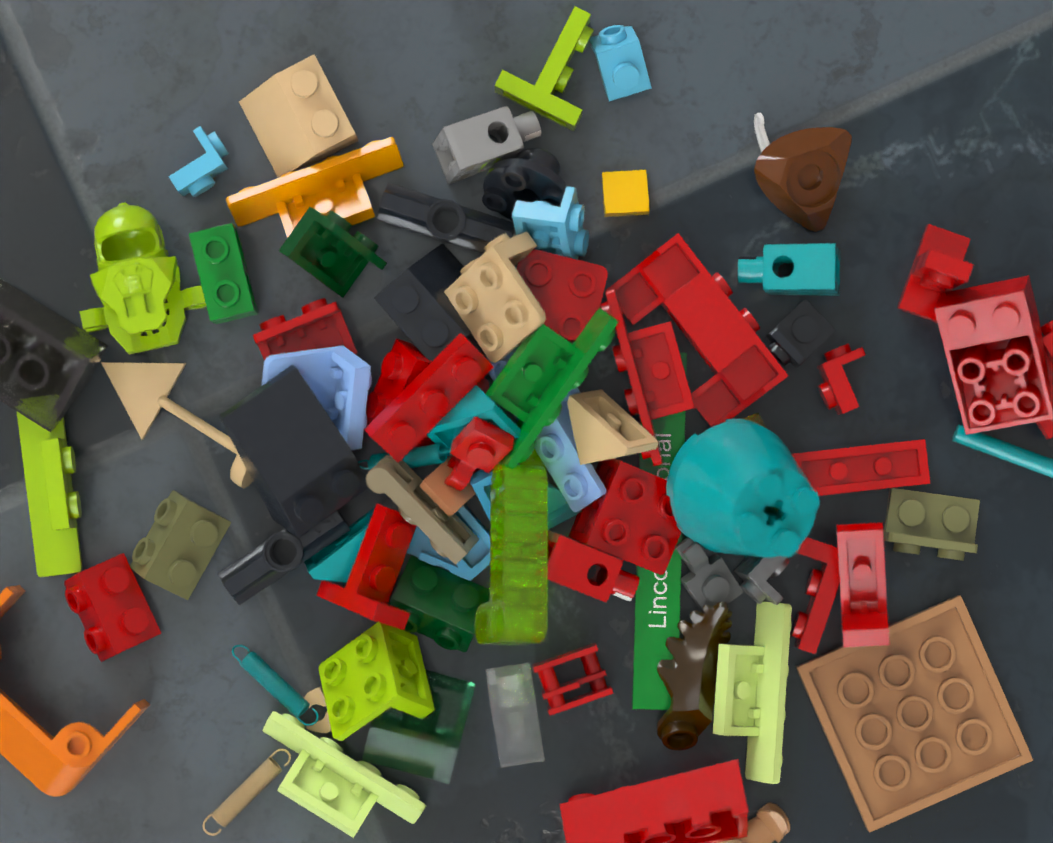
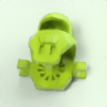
M120 203L117 207L105 212L98 219L94 228L98 272L91 274L90 278L104 307L79 311L83 329L86 330V333L109 327L110 334L128 354L179 344L186 322L185 310L206 307L202 286H194L181 291L176 256H168L162 230L155 217L149 210L142 207ZM154 329H157L159 331L158 333L153 334ZM142 332H147V336H141Z

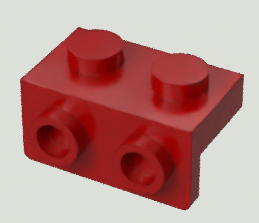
M326 298L302 306L303 315L286 321L285 316L280 315L259 324L261 332L252 335L264 361L270 355L335 346H345L355 355L358 354L339 304L337 302L328 304Z
M124 553L83 570L64 581L66 601L70 609L79 615L85 628L84 638L92 653L98 655L101 662L162 634Z

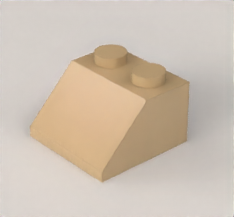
M315 54L273 75L239 101L278 178L287 172L307 168L359 141Z

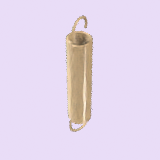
M286 749L276 750L237 790L230 794L229 798L222 802L218 809L214 810L213 814H210L204 820L203 830L205 833L214 836L222 830L219 829L218 832L213 834L206 831L205 822L211 816L221 826L226 827L245 806L255 799L256 795L260 794L282 772L281 767L272 757L278 751H285L289 756L288 762L284 764L286 766L291 760L289 751Z

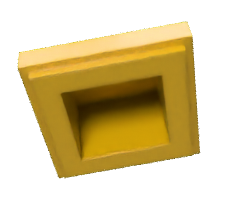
M646 170L602 172L604 217L649 215L650 206Z

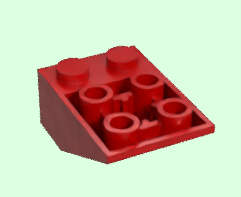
M1029 275L941 293L934 310L965 434L1053 419V400L1043 338Z

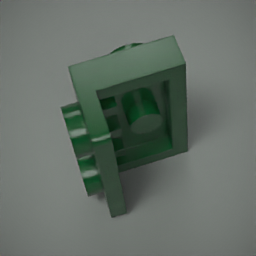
M312 207L308 208L278 250L342 298L368 262L381 270L387 265V262L375 254L379 248L375 242L359 231L354 236L348 233L352 227L348 221L332 210L324 216Z
M410 556L391 598L390 605L410 613L404 631L417 632L433 639L442 648L465 653L493 591L437 566L421 561L414 556Z

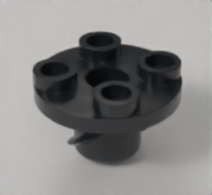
M530 148L521 151L515 158L504 159L495 163L489 169L483 183V204L489 210L499 212L511 221H513L512 213L516 200L531 203L543 201L552 206L560 207L567 185L558 176L560 172L559 161L553 154L544 149Z

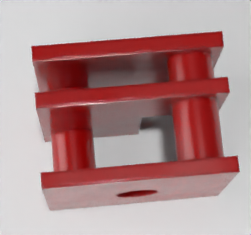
M596 643L532 664L534 673L538 672L543 687V699H547L549 704L547 706L549 716L613 694L612 687L607 685L604 677L607 676L606 671L601 669L596 651H599ZM580 657L586 675L559 684L553 666ZM589 682L592 691L567 700L564 699L563 693L579 688L581 684Z

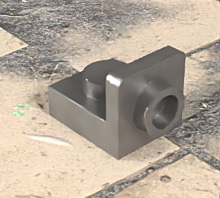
M747 556L734 572L744 580L740 586L741 589L755 602L761 604L764 600L778 605L784 598L766 580L769 577L774 578L787 567L790 559L781 556Z

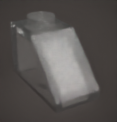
M530 662L485 669L501 768L545 761Z

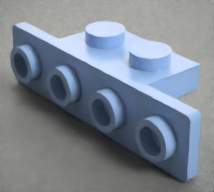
M519 345L504 359L496 363L486 358L494 366L489 372L493 381H495ZM578 387L569 391L561 403L562 409L559 416L551 425L544 426L535 439L536 445L534 448L571 510L575 513L607 492L591 463L580 465L567 406L570 395L581 393Z

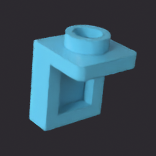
M609 26L601 30L599 35L591 37L590 44L596 55L605 93L609 101L651 89L640 41L632 26Z
M201 126L194 129L193 132L206 153L168 176L182 196L191 193L193 197L204 193L215 185L213 178L228 169L222 158L229 153L215 131L207 135Z

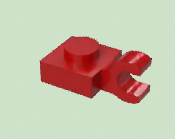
M475 416L452 440L450 454L453 456L447 466L452 468L453 471L447 476L444 484L461 491L469 483L476 468L489 473L512 450L514 436Z

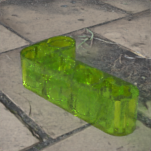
M498 463L492 472L490 491V602L479 605L476 611L475 636L477 642L481 645L525 646L542 642L547 630V474L543 466L517 464L512 469Z

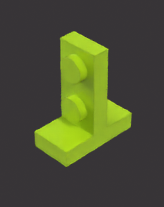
M576 6L574 7L535 86L502 70L494 85L495 93L574 132L583 110L554 96L553 93L555 90L561 93L564 92L574 72V69L569 67L568 64L575 50L583 54L592 37L594 29L588 27L591 14Z

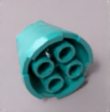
M725 419V423L713 426L700 435L694 433L676 454L669 470L666 485V495L670 497L672 512L679 530L693 542H698L701 547L713 552L757 557L792 556L797 552L800 544L811 531L816 517V510L820 503L817 492L811 487L784 442L767 428L744 419Z

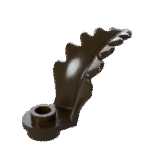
M719 602L714 606L704 605L702 607L704 613L696 610L690 612V619L693 623L681 620L677 625L684 639L668 637L665 645L672 654L673 660H661L657 666V672L669 692L671 706L657 723V735L668 749L679 751L692 748L697 744L700 734L712 722L719 644L728 643L731 639L730 632H723L732 626V620L728 619L732 616V611L728 610L726 602Z

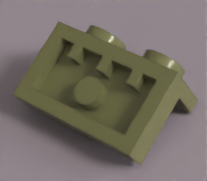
M889 488L883 532L884 541L894 542L893 551L920 555L921 546L938 548L937 557L964 561L965 552L977 553L978 544L974 543L980 500Z

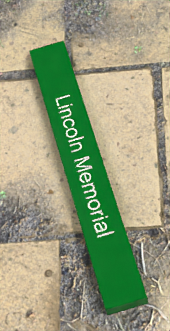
M680 353L686 373L687 353ZM685 411L652 420L664 463L654 466L652 458L643 460L640 452L639 469L667 480L672 462L685 443ZM682 532L677 544L682 542ZM674 549L663 575L636 565V575L640 577V581L635 593L632 709L669 710L671 706V697L657 672V666L661 660H673L672 654L665 645L667 638H679L680 630L677 628V625L680 621L681 557L676 549Z

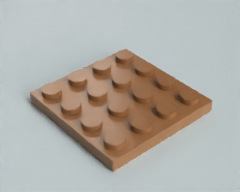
M961 595L952 597L889 625L890 645L841 646L795 666L869 833L1033 761Z

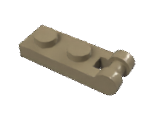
M390 455L384 456L368 472L366 476L367 486L375 493H386L398 506L402 517L410 524L417 525L427 535L434 550L441 556L449 558L456 565L469 553L479 541V538L456 514L448 516L420 487V483L423 480L403 460L398 463Z

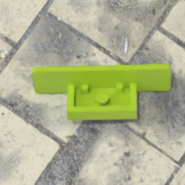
M55 395L18 400L16 402V411L37 575L39 577H48L81 572L83 566L77 518H81L82 509L78 491H73L71 474L76 473V460L73 447H67L62 399L60 396Z

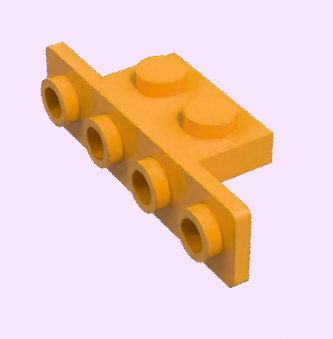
M394 137L369 142L362 148L340 156L328 157L321 163L302 170L287 172L280 178L261 185L246 187L238 193L228 196L226 202L238 227L279 213L287 238L309 207H312L324 216L332 210L351 225H355L375 217L363 182L400 169L404 164Z

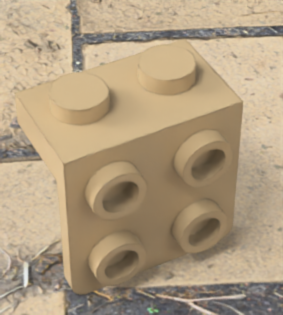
M528 231L509 238L507 233L492 240L485 246L486 252L481 257L464 266L460 270L462 275L444 291L487 358L494 363L504 359L540 327L546 319L545 312L515 269L518 262L523 260L537 247Z

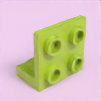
M377 622L323 661L318 667L332 736L339 741H343L390 707L423 719L435 710L418 638L407 631Z

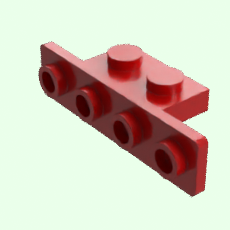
M616 290L605 291L608 301L601 303L600 306L603 311L618 320L615 328L620 345L613 346L612 349L619 373L627 371L632 388L624 390L631 416L639 414L642 426L657 439L652 420L695 408L672 323L669 321L628 333ZM659 444L654 450L641 452L643 460L652 458L654 466L664 463Z

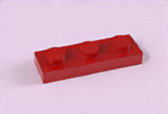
M460 333L364 430L399 463L494 366Z
M925 439L792 454L818 496L930 484Z

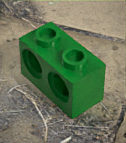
M233 223L189 233L210 321L214 324H220L259 314L238 228Z

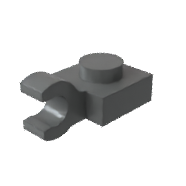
M688 537L675 546L678 554L690 570L680 580L702 613H704L702 608L704 605L714 606L719 602H726L728 604L744 593L722 557L715 553L708 558L699 543H694Z

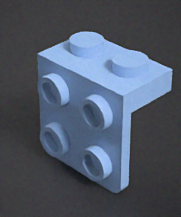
M345 346L275 354L266 358L263 367L262 385L291 365L295 366L350 449H362L363 432L367 426V396L372 383L371 366Z

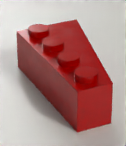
M738 759L633 786L620 787L597 795L589 793L570 797L568 802L560 804L566 843H717L748 837V808Z

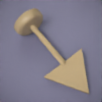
M101 362L141 439L145 438L160 409L164 408L237 454L230 470V478L235 484L244 489L253 482L229 436L167 398L186 363Z

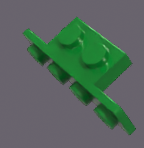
M601 308L595 312L573 344L545 324H542L520 344L485 393L490 399L519 418L516 425L521 430L520 436L514 438L512 450L501 460L509 469L513 470L518 463H523L530 457L536 445L535 439L544 426L551 425L557 419L561 412V403L571 389L577 388L584 381L588 374V365L596 353L605 350L613 340L615 335L614 328L618 324V320Z

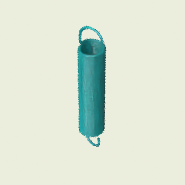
M442 443L415 447L402 460L410 468L440 464L446 461L447 453L451 450H446L445 445ZM387 452L372 454L369 460H361L358 463L367 462L368 468L361 466L360 468L371 470L384 456L389 454Z
M236 645L232 648V655L239 661L240 666L254 677L277 701L284 705L302 724L311 726L318 721L319 715L314 708L312 710L316 713L317 717L313 723H304L299 718V716L307 711L310 703L264 662L254 651L250 652L241 663V660L234 654V649L236 647H244L248 652L250 650L243 645Z

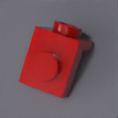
M849 343L824 353L827 362L817 366L824 382L818 385L821 397L827 409L835 407L838 415L860 407L842 365L863 357L866 353L863 347L852 351Z

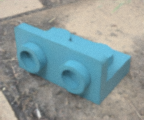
M566 186L560 207L552 206L543 201L531 203L516 200L512 213L516 235L528 231L537 245L534 249L577 260L579 256L586 255L589 231L583 229L585 207L578 202L576 187Z

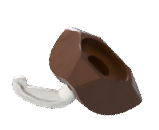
M761 112L754 115V128L761 154L757 158L754 172L761 190L780 211L796 223L814 232L823 230L827 225L840 186L852 143V135L847 130L841 128L816 127L786 134L770 144L764 128V117Z

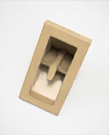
M602 389L569 396L567 406L580 465L657 448L659 441Z

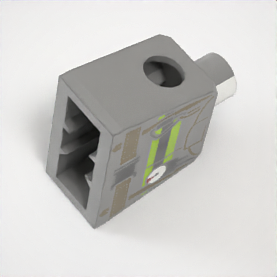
M508 106L443 127L432 145L447 183L450 185L488 170L492 165L501 160L515 158L524 149L523 142L541 136V127L533 111L513 117ZM489 135L496 137L499 143L493 142Z

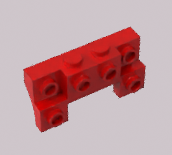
M679 233L606 289V291L616 290L622 313L632 326L661 305L715 374L691 393L695 408L710 427L725 423V419H732L788 377V374L756 334L761 328L755 318L745 307L738 311L728 298L733 294V291L725 279L718 272L711 276Z

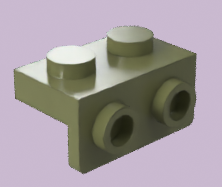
M173 490L169 497L158 505L154 515L155 522L147 536L137 543L133 551V561L130 567L143 579L189 600L231 522Z

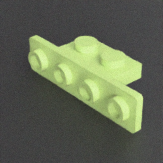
M762 601L761 604L757 603L754 645L719 644L713 734L748 736L746 779L768 784H778L780 782L783 762L782 744L786 718L785 700L789 673L788 656L790 632L792 629V607L786 603L775 605L771 602Z
M275 711L269 716L263 732L299 754L280 784L278 792L353 838L375 802L412 824H415L426 805L419 800L418 794L409 787L401 784L395 786L382 778L381 772L372 764L365 761L357 762L345 755L341 746L326 737L319 739L305 730L304 724L296 717L286 713L280 715Z

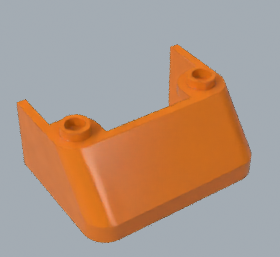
M20 585L6 587L0 593V619L25 593V590ZM0 689V754L43 793L54 797L63 796L72 791L150 704L145 699L135 703L105 736L88 723L74 722L65 726L53 737Z

